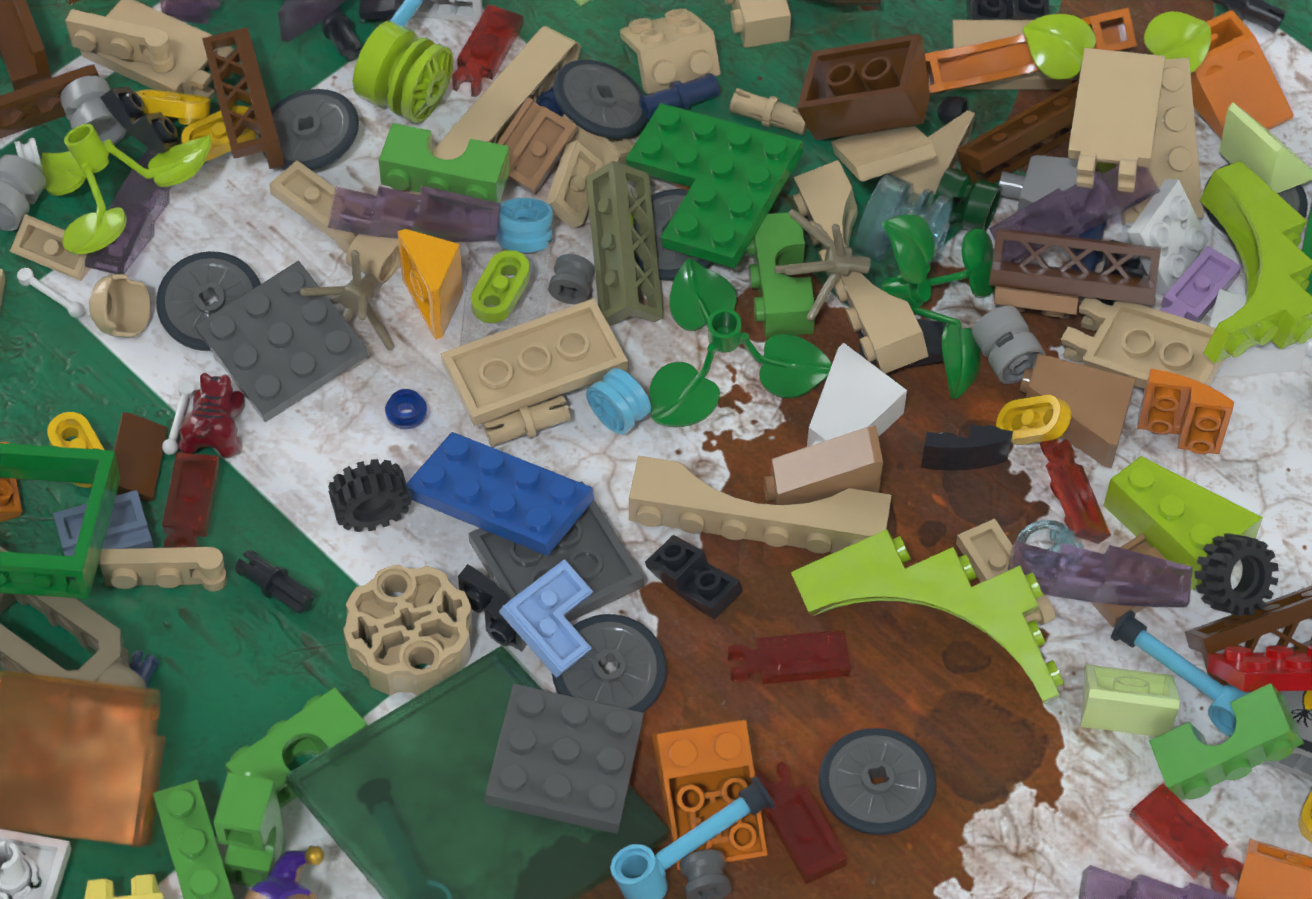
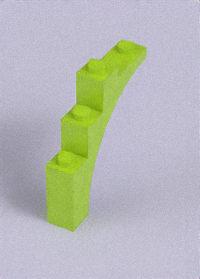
M1241 160L1215 170L1199 201L1216 217L1233 241L1244 267L1247 294L1245 305L1235 314L1218 323L1203 353L1216 364L1231 356L1237 358L1248 348L1257 344L1265 345L1273 341L1280 349H1283L1296 342L1300 344L1306 342L1312 337V296L1305 291L1309 285L1308 277L1312 271V260L1298 246L1301 243L1300 234L1307 220Z
M886 529L791 572L806 608L813 616L838 607L874 601L906 602L938 609L969 622L1004 647L1031 679L1044 704L1061 697L1057 687L1063 685L1064 682L1054 660L1045 663L1038 647L1046 644L1037 622L1032 620L1027 623L1025 616L1040 610L1036 599L1044 595L1034 573L1024 575L1020 565L972 587L970 581L976 579L977 576L967 554L958 557L955 549L952 547L906 568L904 563L911 560L901 536L893 539L890 532Z

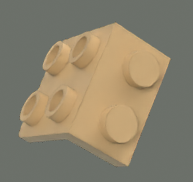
M686 9L671 10L665 14V17L656 20L648 18L631 21L629 27L620 30L621 39L637 53L643 90L647 94L667 89L670 83L675 81L684 83L704 76L707 73H712L714 76L721 75L714 31L694 13L688 12Z

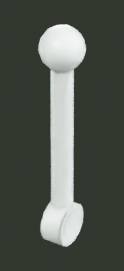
M22 268L18 271L17 277L21 285H32L67 308L71 317L79 318L83 315L84 306L81 303H72L34 278L31 269Z
M184 381L178 386L180 401L169 438L162 444L163 451L168 455L177 453L179 449L177 438L188 400L193 398L195 394V385L190 381Z

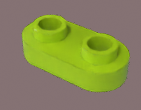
M505 250L495 254L489 261L471 293L472 312L478 320L485 323H498L508 318L530 279L529 262L522 253L514 250ZM505 275H514V277L507 278Z

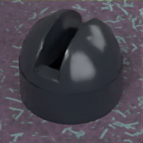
M960 96L945 98L937 110L940 121L947 125L968 110L967 97Z

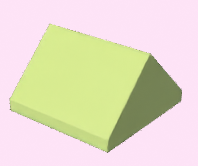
M1234 102L1228 107L1219 153L1231 164L1241 160L1276 193L1312 180V168L1275 135Z
M1085 664L1080 727L1155 737L1172 730L1180 704L1173 675Z

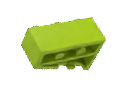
M1142 456L1110 479L1103 505L1136 537L1143 533L1147 537L1146 542L1152 548L1156 547L1193 591L1196 589V585L1202 583V580L1195 579V571H1202L1203 565L1197 564L1199 556L1206 558L1208 555L1203 550L1205 545H1214L1212 539L1216 536L1224 537L1226 533L1256 539L1263 519L1262 516Z

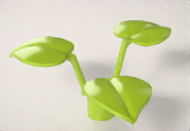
M1174 11L1165 12L1155 17L1148 24L1144 34V44L1150 53L1165 56V60L1189 58L1191 74L1201 65L1209 51L1211 29L1206 21L1188 14ZM1068 14L1042 16L1029 22L1022 29L1035 65L1044 75L1055 80L1070 79L1077 75L1082 67L1084 48L1093 49L1096 43L1095 34L1091 27L1082 19ZM1096 163V168L1104 177L1112 183H1118L1116 164Z
M83 124L72 129L64 139V143L69 151L63 153H42L41 157L42 174L45 176L47 183L45 189L49 194L60 196L77 190L84 183L85 178H87L97 203V213H88L77 218L65 230L62 244L66 251L72 255L98 251L114 242L126 226L127 217L122 208L117 207L106 211L104 200L93 174L103 170L108 165L109 153L113 154L144 178H154L157 186L169 187L185 182L200 170L211 147V136L208 134L204 137L171 147V149L152 158L148 164L149 169H145L117 149L110 139L102 142L91 124Z

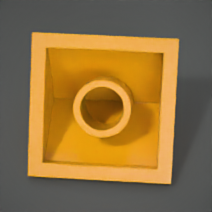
M408 229L397 231L402 281L434 339L437 340L443 337L463 294L460 244Z

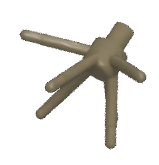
M792 209L789 211V216L827 248L824 261L774 267V272L776 274L785 273L786 275L818 271L830 273L807 315V319L813 321L839 275L847 276L849 271L868 273L871 258L852 254V248L844 247L838 224L832 225L833 242L819 223L811 224L796 210Z
M357 250L351 252L353 280L346 286L313 287L300 290L301 296L333 295L328 298L333 305L341 303L346 308L342 316L347 323L354 312H358L360 320H365L368 317L386 349L389 351L393 350L394 344L369 304L374 297L373 290L378 286V281L371 274H367L361 279L360 259Z

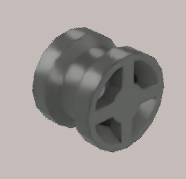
M564 254L557 257L554 265V273L556 275L552 276L548 285L551 296L566 304L574 305L586 301L589 294V285L587 283L591 282L595 272L593 264L585 257L576 254Z
M717 850L697 851L687 855L680 861L681 874L688 881V884L685 886L686 899H722L731 892L730 880L723 874L726 862L722 852Z

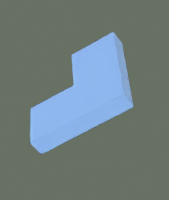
M565 559L503 605L499 611L556 678L586 656L592 649L564 617L593 593L592 589Z

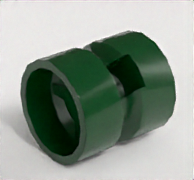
M949 167L939 182L930 214L932 217L949 223H953L957 219L961 220L962 228L968 230L981 228L987 232L1000 201L1002 186L983 179H979L974 183L971 181L970 174Z

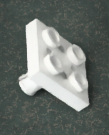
M1165 179L1136 221L1126 223V227H1123L1121 231V240L1124 243L1161 248L1156 283L1157 294H1166L1208 242V238L1179 179ZM1139 256L1149 276L1151 257Z
M0 829V899H9L8 897L13 899H56L72 850L70 842ZM31 882L35 886L38 882H42L41 886L36 889L30 887Z

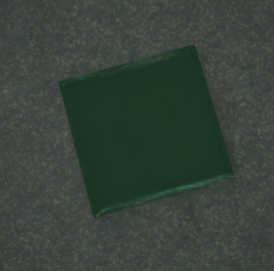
M502 645L286 774V784L383 899H578L613 876L611 873V862L621 849L629 845L640 844L652 850L669 838L670 830L629 785L618 834L484 804L485 793L513 684L542 690Z

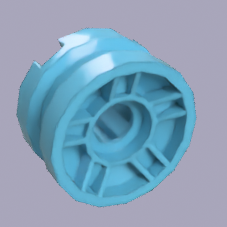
M514 198L502 202L497 207V223L499 224L496 235L497 243L507 250H514L520 253H531L547 248L548 242H552V228L550 226L553 220L552 207L548 203L534 198Z
M620 368L611 369L603 377V382L597 381L586 391V398L594 414L608 429L617 434L624 435L634 426L635 421H641L651 412L649 398L641 385L630 374Z

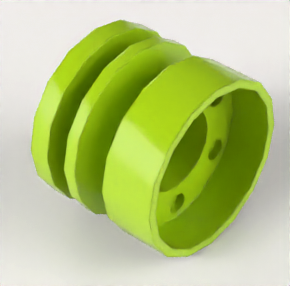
M386 21L378 26L368 37L359 54L352 80L353 90L358 97L379 107L388 105L392 113L403 115L406 120L413 123H421L433 113L446 92L453 70V53L442 44H435L429 38L418 39L414 31L393 21Z

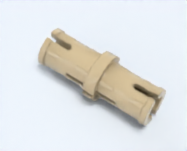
M739 88L736 89V93H734L731 100L730 113L760 121L761 125L767 128L775 126L802 136L806 134L808 127L797 108L781 103L780 99L774 96L766 98Z
M560 395L558 398L529 408L525 405L519 407L517 412L483 423L487 438L489 437L488 442L493 448L498 444L525 435L529 439L536 436V431L565 421H571L568 406H564V403H566L564 397Z

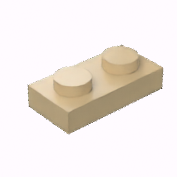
M577 140L566 144L546 203L552 207L553 213L571 229L583 225L589 208L586 177L602 168L604 164Z

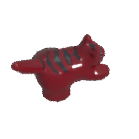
M207 373L201 374L200 389L195 391L193 397V410L183 418L180 430L181 439L178 448L185 455H193L201 446L214 447L223 458L233 457L240 452L241 443L237 436L238 428L234 419L245 407V395L240 391L233 392L231 379L228 375L211 377Z

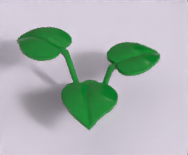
M912 214L892 217L881 225L891 240L895 259L901 274L885 278L881 290L891 296L907 301L914 315H920L948 324L944 327L942 333V352L950 399H957L974 383L980 371V350L973 337L972 329L962 328L961 322L958 319L920 308V306L930 299V286L962 280L968 277L974 296L986 297L994 292V285H989L994 255L991 237L981 228L969 230L963 238L961 247L962 260L966 270L926 279L927 272L930 271L928 262L932 259L935 250L933 235L928 223L922 217Z
M688 258L679 269L673 281L669 308L673 320L684 330L696 331L707 325L709 342L707 354L699 373L694 366L686 362L668 363L656 372L649 389L651 419L655 423L668 427H686L699 423L710 416L718 404L720 390L716 383L705 377L709 373L717 351L728 353L735 350L739 344L745 346L756 362L763 364L759 371V379L762 386L770 394L784 399L798 398L809 393L827 379L832 363L815 345L801 337L790 334H779L770 337L764 345V356L761 355L749 340V334L741 332V318L734 311L737 304L736 292L731 283L720 274Z

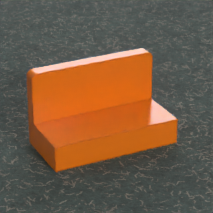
M1249 838L1234 899H1312V857Z

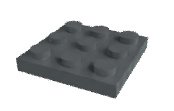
M299 260L195 326L199 336L264 422L275 417L369 356L367 347L327 296H301L300 290L302 288L319 286Z
M595 500L592 501L548 556L480 528L468 533L469 543L492 581L510 599H513L565 559L593 591L588 599L564 616L569 622L644 587V577Z
M513 684L485 793L484 804L618 834L644 713Z

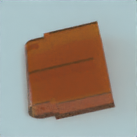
M0 670V829L138 847L150 845L156 808L153 793L158 792L165 736L157 735L160 713L159 690Z

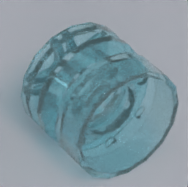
M885 174L873 191L860 222L855 244L856 252L880 262L884 261L893 250L887 232L881 224L895 216L912 214L922 217L931 229L935 250L932 259L928 262L930 266L939 254L948 233L953 206L952 198L939 195L934 202V191L925 189L915 203H913V183L891 174ZM894 259L895 268L899 269L896 259Z

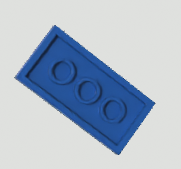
M451 432L406 483L411 500L546 556L550 554L594 500L593 487L455 432Z

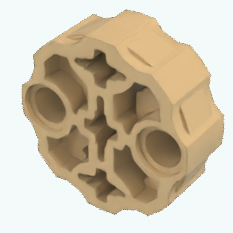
M401 565L383 568L377 571L374 579L366 585L356 587L346 603L347 619L343 631L348 659L352 668L361 671L369 679L370 686L382 693L393 695L398 692H409L417 696L434 693L440 690L443 682L452 675L462 673L471 657L470 641L473 623L469 600L465 592L456 589L448 581L447 574L429 566L414 569L405 568ZM392 592L403 593L402 595L396 597L388 596ZM362 638H365L366 641H367V643L369 642V645H370L372 648H368V647H367V644L364 643V641L362 640ZM423 663L431 665L426 669L414 668V666Z

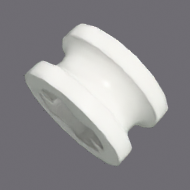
M29 138L27 144L16 141L15 146L18 156L33 163L43 172L35 139Z

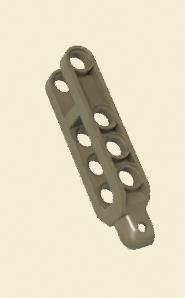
M0 546V551L8 552ZM0 593V614L15 600L24 606L30 604L43 613L52 626L60 625L77 637L82 647L87 649L90 646L97 651L80 669L66 671L0 624L1 668L67 715L84 713L98 707L113 719L129 722L145 714L150 705V695L145 681L129 668V651L122 646L124 642L119 628L76 598Z

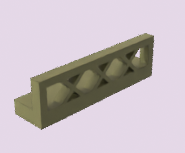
M612 161L586 177L598 306L609 325H614L630 315L657 322L663 318L649 173ZM627 180L635 183L637 199L627 188ZM630 214L633 215L640 225V235L631 224ZM634 250L643 260L644 271L641 270L634 260ZM638 286L647 297V305L638 302Z

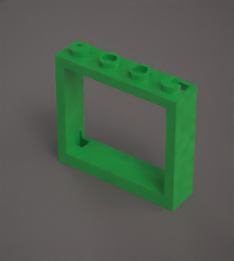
M0 443V478L93 484L73 556L0 551V593L89 599L120 483L115 451ZM69 577H75L76 580H70Z

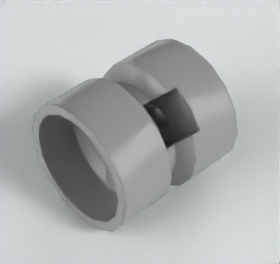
M84 76L69 83L62 91L60 101L66 117L70 121L71 128L74 129L83 124H91L102 142L110 139L114 145L117 144L124 137L126 130L114 118L100 98L111 90L108 82L98 76Z
M7 154L0 159V229L4 231L18 229L24 215L28 214L30 206L36 202L47 184L45 176L33 163L16 155Z
M1002 306L988 312L978 320L972 329V334L979 350L988 358L990 367L998 380L1003 384H1013L1022 381L1025 368H1034L1038 353L1046 355L1035 335L1029 332L1028 324L1021 313L1014 306Z

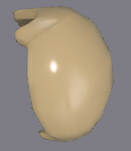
M109 274L102 277L94 285L89 298V311L91 319L101 332L116 337H135L145 330L150 319L151 301L147 287L143 282L128 279V275Z

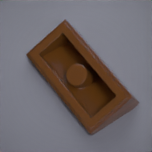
M122 412L114 448L120 474V483L116 496L137 490L141 501L154 502L164 453L162 444L167 439L168 434L166 426L132 413Z

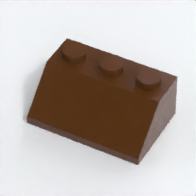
M920 33L812 52L797 110L815 140L923 124L930 98L923 39Z

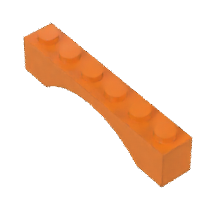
M1129 7L1082 18L1095 34L1096 43L1093 49L1127 52L1137 47ZM1024 34L925 54L930 96L1040 71L1031 57Z

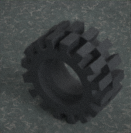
M371 459L369 465H365L364 461L356 463L357 468L352 469L350 466L344 468V475L337 473L333 477L334 482L329 483L328 493L337 523L340 526L343 525V528L346 530L354 527L355 532H362L363 528L367 527L368 531L376 530V525L379 524L383 528L390 525L389 520L392 519L397 522L401 519V513L406 514L409 510L408 505H411L412 502L403 470L397 463L392 465L390 460H384L379 464L378 459Z
M1231 533L1224 534V537L1216 536L1212 539L1214 545L1206 544L1203 548L1208 554L1206 558L1199 556L1197 564L1203 565L1202 571H1195V579L1202 580V583L1196 585L1197 592L1204 594L1201 600L1205 604H1209L1210 608L1239 616L1256 614L1255 609L1262 610L1266 606L1263 598L1271 600L1274 592L1269 590L1270 584L1277 586L1278 578L1272 577V572L1279 571L1278 563L1270 562L1276 557L1273 550H1268L1267 547L1269 545L1265 542L1251 537ZM1241 560L1242 576L1236 588L1232 589V570L1235 564Z

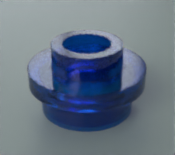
M398 390L391 395L385 405L386 418L396 428H415L422 424L427 416L426 402L414 390ZM403 410H411V411H412V412H409V413H401V411H403Z

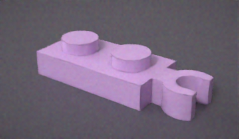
M1207 246L1163 296L1161 304L1163 308L1159 310L1199 323L1216 303L1219 289L1226 291L1240 275L1242 266Z

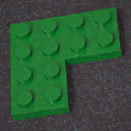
M660 103L625 161L627 166L649 173V176L691 187L660 237L663 248L736 268L804 153V148L801 140Z

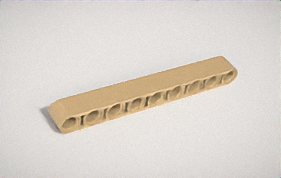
M547 26L542 27L433 149V156L444 160L457 158L465 152L470 139L497 144L526 99L529 97L536 103L539 95L552 87L557 72L567 63L578 60L581 50L580 43ZM397 190L353 240L346 254V263L352 267L351 252L357 250L359 252L361 272L366 275L371 274L375 276L378 282H386L401 266L397 231L408 229L428 235L458 200L435 198L429 194L409 190Z

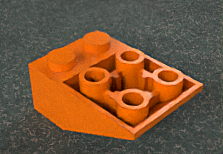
M1232 10L1207 21L1211 29L1210 48L1201 65L1190 75L1193 107L1222 139L1227 109L1233 102L1268 130L1292 119L1294 116L1293 111L1255 35Z
M746 720L652 734L658 779L672 843L740 798L738 793L752 784L751 778L755 776ZM761 811L754 816L751 813L747 814L690 854L703 850H717L724 854L725 862L767 856ZM681 860L676 862L677 870H680Z

